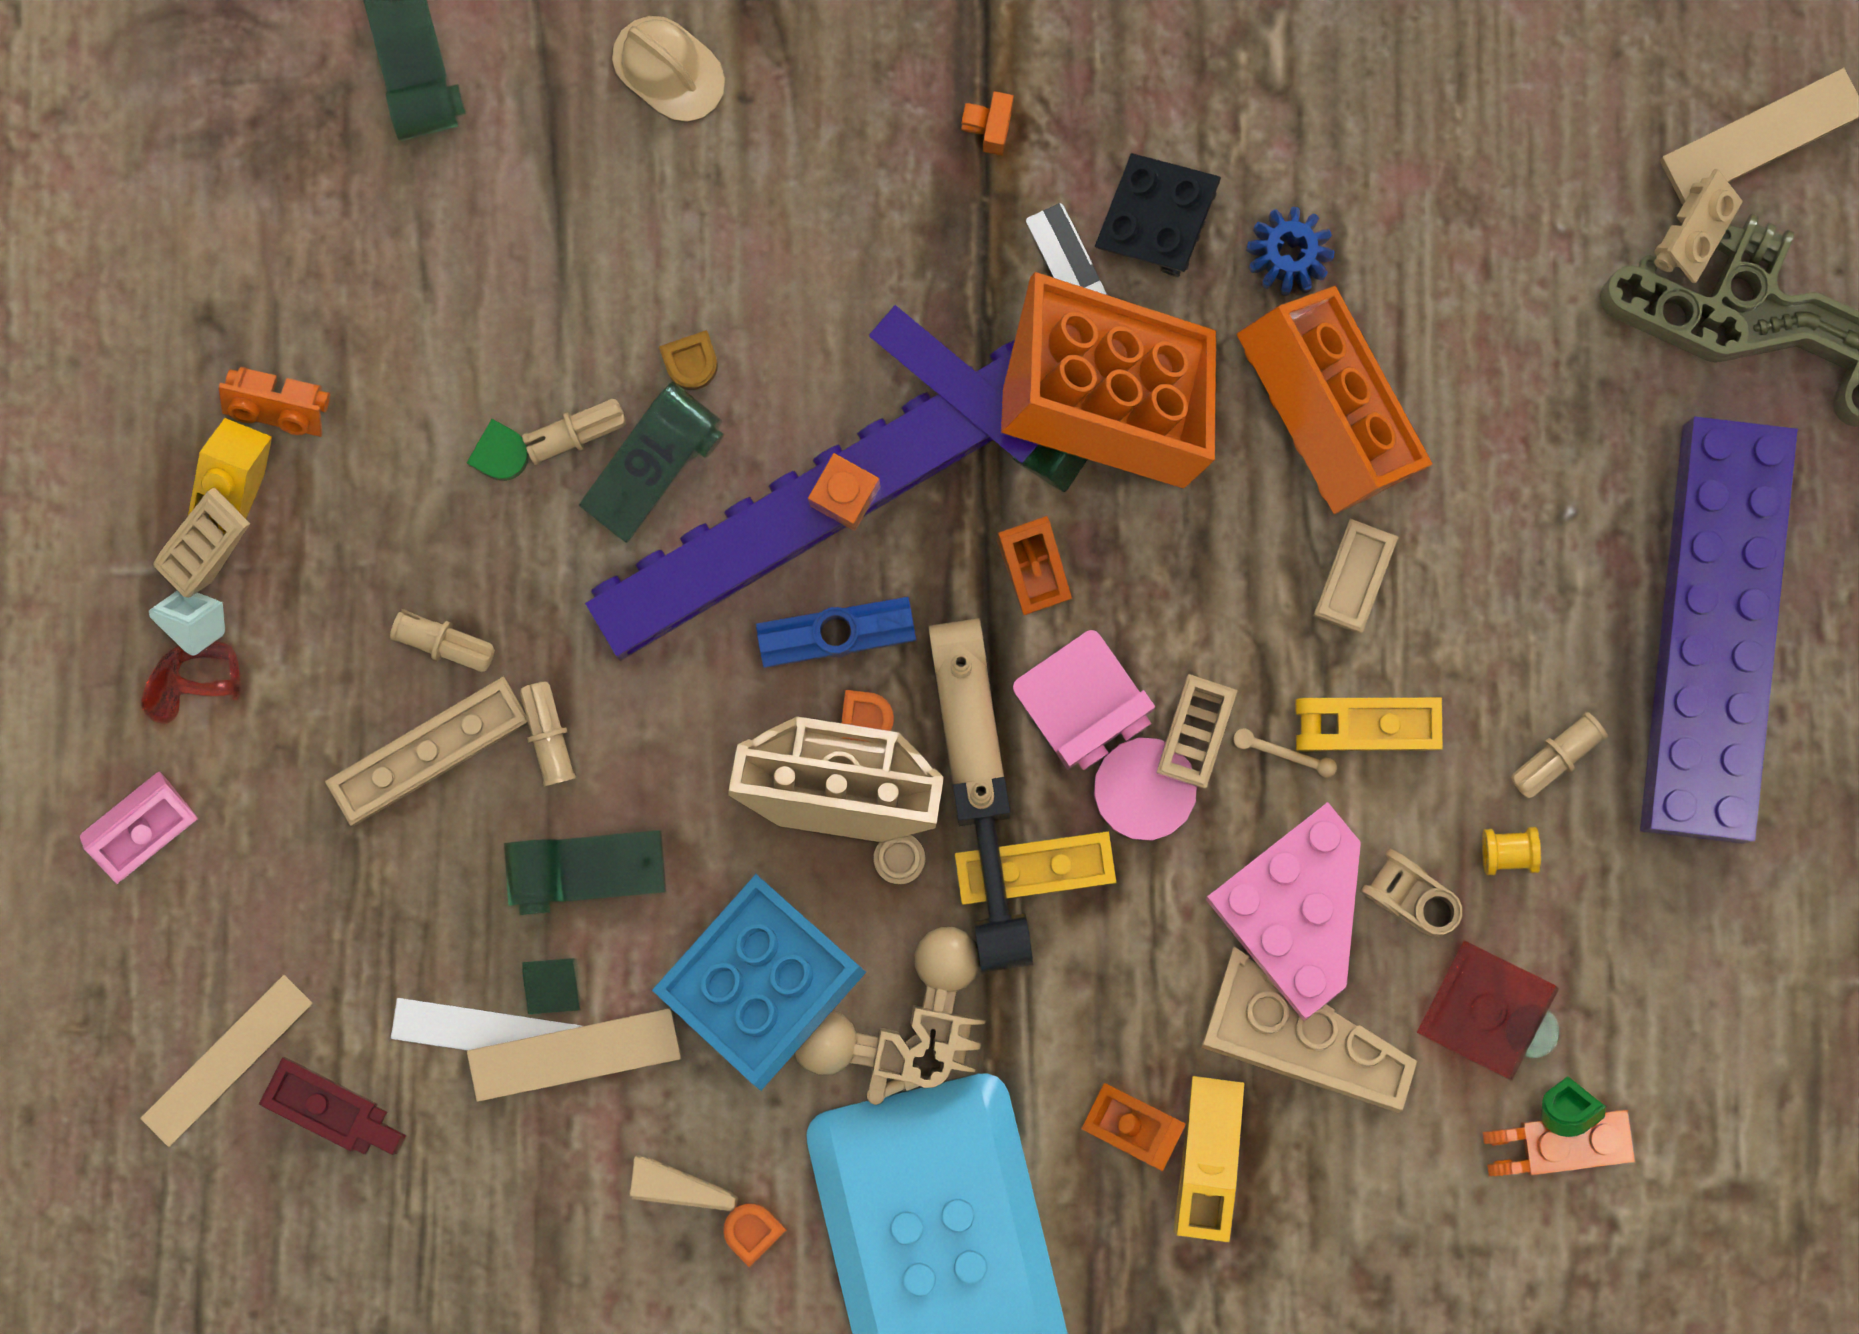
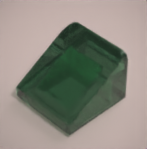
M1040 444L1023 463H1020L1013 457L1016 463L1062 492H1066L1088 460Z
M576 958L522 962L528 1015L581 1010Z

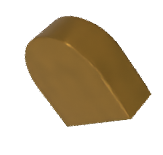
M707 330L659 346L669 377L680 388L698 390L707 386L714 379L717 373L718 362Z

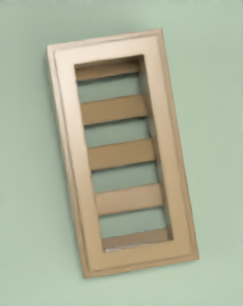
M214 487L207 491L160 551L153 565L182 596L189 598L213 582L250 523ZM209 515L227 532L226 534L208 518Z
M1190 674L1187 675L1160 758L1157 774L1203 789L1207 788L1238 690ZM1192 696L1220 705L1218 713L1190 705ZM1186 715L1213 723L1212 733L1184 724ZM1180 734L1207 742L1206 752L1177 743ZM1174 753L1203 762L1200 772L1172 763Z
M635 1156L630 1189L632 1199L732 1211L737 1207L738 1196L733 1195L732 1192L647 1156Z

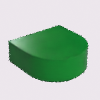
M491 419L467 464L495 480H511L519 476L528 464L529 454L526 449L527 445H525L523 438L517 432Z
M1567 1076L1544 1095L1541 1119L1546 1128L1551 1132L1564 1137H1575L1584 1134L1605 1118L1606 1106Z

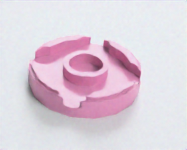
M1136 738L1121 743L1104 757L1095 775L1094 799L1100 816L1113 831L1130 839L1153 841L1171 835L1187 821L1196 803L1197 786L1156 773L1164 749V741L1152 738ZM1174 753L1172 763L1192 769L1191 763L1185 756Z

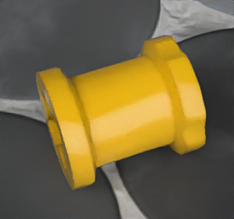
M1528 827L1525 833L1495 834L1493 829H1484L1482 833V858L1485 874L1495 875L1497 870L1527 868L1530 873H1539L1541 846L1537 827Z

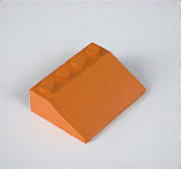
M1034 272L1029 280L1003 386L1001 433L1184 489L1215 461L1216 330Z

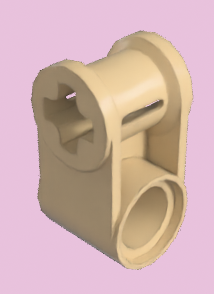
M1389 848L1385 854L1387 858L1386 863L1370 885L1364 884L1360 892L1388 913L1398 918L1400 917L1427 936L1440 937L1452 932L1459 925L1462 918V905L1459 898L1428 876L1417 864ZM1400 873L1401 877L1390 893H1388L1387 888L1396 875ZM1432 898L1443 900L1450 908L1449 922L1443 927L1430 925L1423 915L1425 903Z

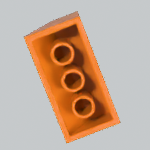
M1336 285L1277 306L1236 334L1244 348L1247 360L1259 375L1269 394L1272 406L1279 412L1293 438L1296 450L1304 458L1318 484L1321 496L1327 501L1333 514L1362 503L1433 465Z

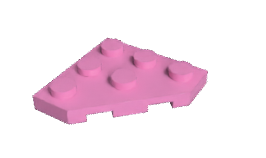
M1328 802L1206 898L1209 905L1303 1021L1307 1020L1331 1001L1347 986L1361 842Z

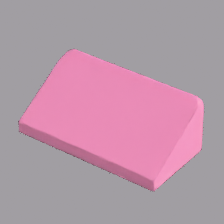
M157 772L83 831L80 835V840L84 850L118 884L198 818L161 772Z

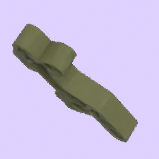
M1750 214L1743 228L1729 225L1715 249L1720 250L1729 257L1711 297H1705L1655 274L1654 272L1658 267L1654 261L1657 257L1652 255L1643 257L1639 262V267L1631 265L1617 270L1602 287L1600 294L1601 305L1611 317L1706 361L1714 363L1798 347L1845 368V374L1834 397V411L1845 424L1854 427L1859 426V409L1852 402V392L1855 388H1859V311L1821 293L1811 292L1791 296L1779 289L1777 276L1794 238V232L1787 230L1783 235L1775 233L1776 225L1768 223L1765 228L1758 225L1759 218L1755 214ZM1744 252L1751 255V263L1741 261ZM1761 260L1769 263L1766 271L1758 266ZM1732 279H1743L1750 284L1753 290L1751 301L1739 300L1734 296L1731 290ZM1625 283L1633 286L1631 295L1634 298L1629 303L1621 299L1623 291L1620 288ZM1653 294L1657 295L1658 298L1650 306L1648 313L1644 312V308L1650 303L1647 300ZM1674 303L1679 305L1685 312V324L1676 326L1667 322L1663 315L1664 304ZM1701 316H1703L1704 320L1698 326L1702 329L1695 335L1692 334L1691 330L1700 321ZM1719 326H1723L1726 329L1725 338L1729 340L1723 346L1716 343L1718 334L1714 330Z

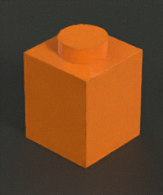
M833 453L808 497L809 505L856 531L881 487L880 478Z

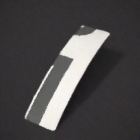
M1058 203L1026 219V223L1054 278L1107 295L1063 204Z

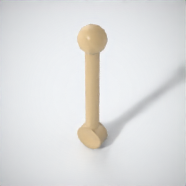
M1239 729L1233 737L1234 744L1239 749L1245 750L1252 747L1317 769L1318 773L1325 778L1332 777L1337 771V764L1331 758L1325 757L1319 760L1255 738L1248 729Z

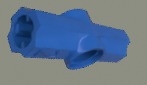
M909 597L847 608L831 607L819 613L756 624L763 668L825 657L841 658L854 652L916 641ZM834 619L845 621L851 628L849 639L839 646L829 645L822 639L824 625Z

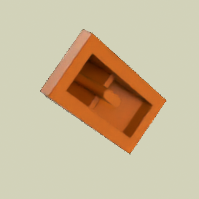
M1048 516L998 533L997 543L1023 615L1072 599Z

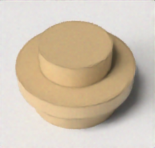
M912 835L879 842L874 851V865L878 874L884 880L893 884H906L915 880L921 874L925 865V852L921 843Z

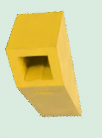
M1192 1076L1173 1229L1177 1236L1230 1242L1237 1182L1244 1082Z

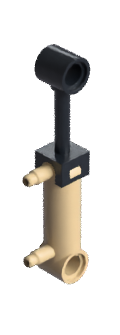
M980 618L928 626L958 825L975 824L989 918L974 921L981 973L1033 965L1026 914H1009L995 821L1010 819V808L1003 774Z

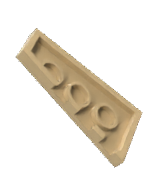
M1236 947L1232 948L1201 1048L1397 1113L1403 1111L1417 1064L1415 1059L1362 1026H1356L1335 1013V1009L1327 1004L1303 1021L1259 965L1249 959L1250 956Z

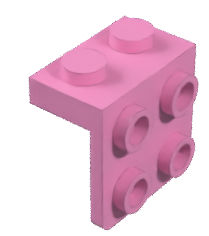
M1094 630L1086 631L1019 677L1013 685L1015 695L1067 770L1078 763L1084 771L1109 753L1104 745L1121 734L1127 741L1152 724L1147 715L1153 712L1155 705L1144 690L1139 692L1103 638Z

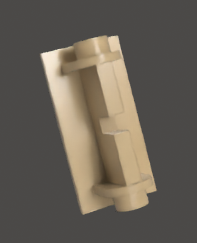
M1714 169L1709 178H1702L1700 183H1694L1691 186L1690 194L1677 215V219L1683 224L1681 226L1671 225L1662 243L1654 251L1657 257L1654 263L1659 269L1672 272L1675 267H1680L1692 283H1697L1743 202L1718 169Z

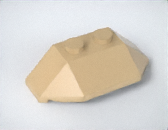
M794 717L765 731L753 740L748 739L737 744L728 795L781 827L885 842L936 828L944 777L935 768L933 769L899 732ZM842 737L852 738V739H859V740L842 739Z

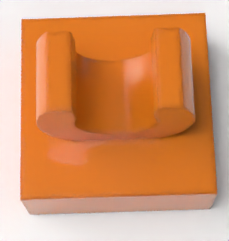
M994 91L990 109L976 104L965 103L961 130L974 134H985L983 152L1003 156L1013 109L1014 95Z

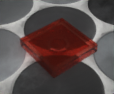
M1464 940L1417 1033L1512 1081L1559 988Z

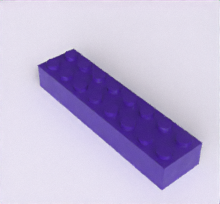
M1696 416L1682 427L1640 824L1641 832L1740 844L1754 842L1756 839L1798 432L1796 428Z

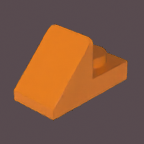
M1104 1083L1081 1129L1163 1171L1186 1123Z

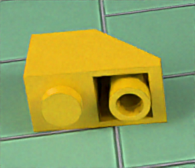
M224 418L199 452L188 515L207 491L215 487L246 519L265 475L272 436ZM210 515L208 516L224 534L227 533Z

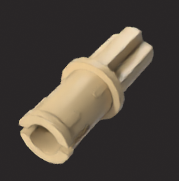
M610 399L574 415H571L570 412L563 413L564 419L531 433H525L522 437L525 445L528 444L526 449L534 465H538L541 461L575 447L578 451L584 450V443L623 428L626 425V418L618 401Z
M401 609V612L397 614L390 634L391 640L430 653L433 660L439 661L443 657L480 672L488 669L495 651L491 643L454 630L451 622L445 621L443 624L410 613L405 609Z
M538 682L524 686L520 690V695L532 735L527 737L528 743H534L544 780V787L576 778L563 733L568 731L566 727L561 728L550 685L548 682Z
M1585 712L1579 720L1556 739L1547 738L1544 741L1546 747L1512 774L1511 778L1515 787L1525 797L1532 798L1565 770L1571 773L1575 770L1573 764L1608 737L1603 726L1593 715Z

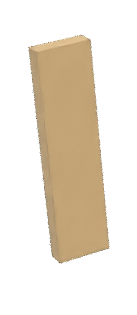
M1842 68L1663 156L1659 161L1683 205L1690 194L1691 186L1694 183H1700L1702 178H1709L1714 169H1718L1729 183L1858 120L1859 95L1845 68Z
M503 676L329 778L325 783L350 826H355L527 725L528 721L525 710L507 679Z
M671 1008L467 1050L477 1102L682 1059Z

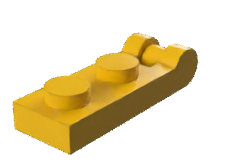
M1442 697L1295 699L1296 715H1301V734L1296 735V751H1435L1443 749ZM1321 715H1336L1337 734H1322Z

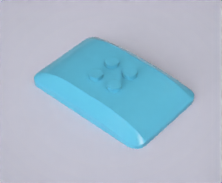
M988 1073L974 1074L943 1082L933 1088L921 1087L893 1094L884 1098L883 1102L878 1105L864 1101L828 1110L818 1114L810 1122L806 1132L807 1145L852 1334H1068L1010 1095L1005 1084L998 1077Z

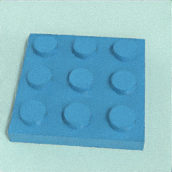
M755 874L652 991L748 1081L762 1091L864 976L866 971Z

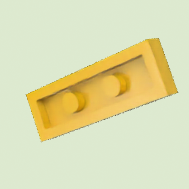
M1109 831L999 847L1007 899L1116 883ZM979 850L955 853L962 905L986 902Z

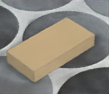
M1349 519L1313 616L1362 634L1398 536Z

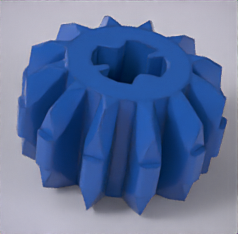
M1298 207L1291 208L1287 222H1285L1282 214L1277 209L1271 211L1269 214L1271 227L1265 223L1257 222L1253 232L1260 240L1249 241L1246 247V251L1250 254L1261 256L1250 263V271L1252 273H1258L1265 269L1268 271L1263 279L1262 286L1268 289L1276 278L1282 280L1280 290L1281 294L1286 296L1290 294L1294 280L1303 293L1309 292L1312 288L1310 276L1321 281L1324 280L1328 271L1320 262L1332 261L1335 253L1334 250L1321 246L1330 240L1332 236L1330 230H1321L1314 233L1313 229L1319 217L1316 214H1312L1308 217L1305 224L1299 222L1300 209ZM1285 241H1287L1291 248L1297 246L1301 248L1296 259L1297 261H1293L1290 255L1281 257L1279 254Z

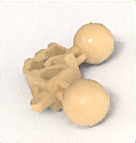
M955 927L937 928L928 932L919 942L915 951V968L919 978L926 984L922 1007L913 1005L910 1024L916 1034L910 1039L904 1041L898 1031L880 1028L878 1037L856 1033L853 1024L843 1014L833 1010L794 1053L797 1062L805 1070L816 1075L836 1074L843 1071L850 1063L871 1067L872 1074L869 1089L867 1090V1099L874 1105L882 1103L884 1098L904 1089L910 1091L919 1086L923 1088L936 1087L948 1078L951 1069L976 1072L975 1068L964 1062L968 1050H979L981 1048V1043L969 1038L971 1026L985 1024L986 1020L953 1013L957 991L966 988L975 979L980 968L979 951L976 942L965 931ZM932 1029H935L936 1033L935 1038H933L932 1048L936 1060L941 1061L940 1068H931L929 1076L921 1075L919 1065L913 1063L914 1057H923L926 1049H929L930 1033ZM887 1078L894 1079V1080H892V1081L886 1083V1082H887Z

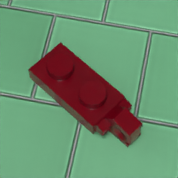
M282 1057L259 1102L260 1106L349 1151L356 1150L367 1154L372 1144L394 1155V1153L397 1154L407 1136L382 1123L387 1111L377 1107V1103L286 1057Z

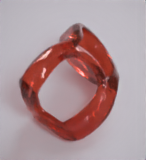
M216 641L194 656L185 652L180 646L170 650L160 659L144 688L141 706L146 716L153 722L169 724L179 714L181 694L199 696L232 695V700H238L242 691V684H240L239 663L235 651L229 645ZM191 659H225L229 663L230 680L198 683L181 677L179 669L183 662Z

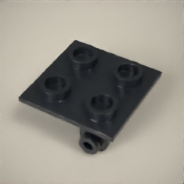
M1131 153L1095 247L1159 265L1162 272L1179 277L1180 273H1185V270L1189 267L1190 257L1196 242L1200 239V232L1205 226V219L1211 203L1216 198V191L1221 177Z

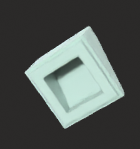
M176 591L149 610V617L185 652L192 656L198 654L222 637L225 632L223 602L198 592L187 598Z

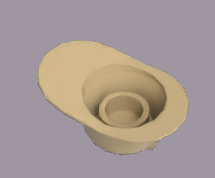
M643 17L634 20L621 30L614 43L612 61L616 74L627 87L657 112L672 120L689 122L704 118L717 107L723 96L725 83L721 63L705 45L678 23L666 17Z

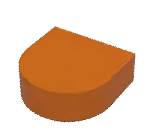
M845 690L842 724L886 731L892 730L894 714L886 699L875 693ZM842 737V739L859 740V739H852V738Z
M745 1203L737 1206L730 1212L725 1220L723 1231L728 1246L750 1267L787 1228L764 1206L756 1203Z

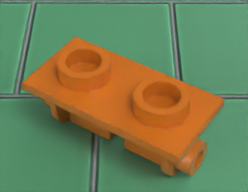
M240 367L238 371L230 369L227 373L225 384H219L222 414L230 415L233 419L243 423L260 422L280 427L283 431L293 435H303L306 433L318 437L322 436L321 412L326 413L328 409L330 393L322 391L321 385L286 378L280 394L273 392L277 383L276 375L245 367Z

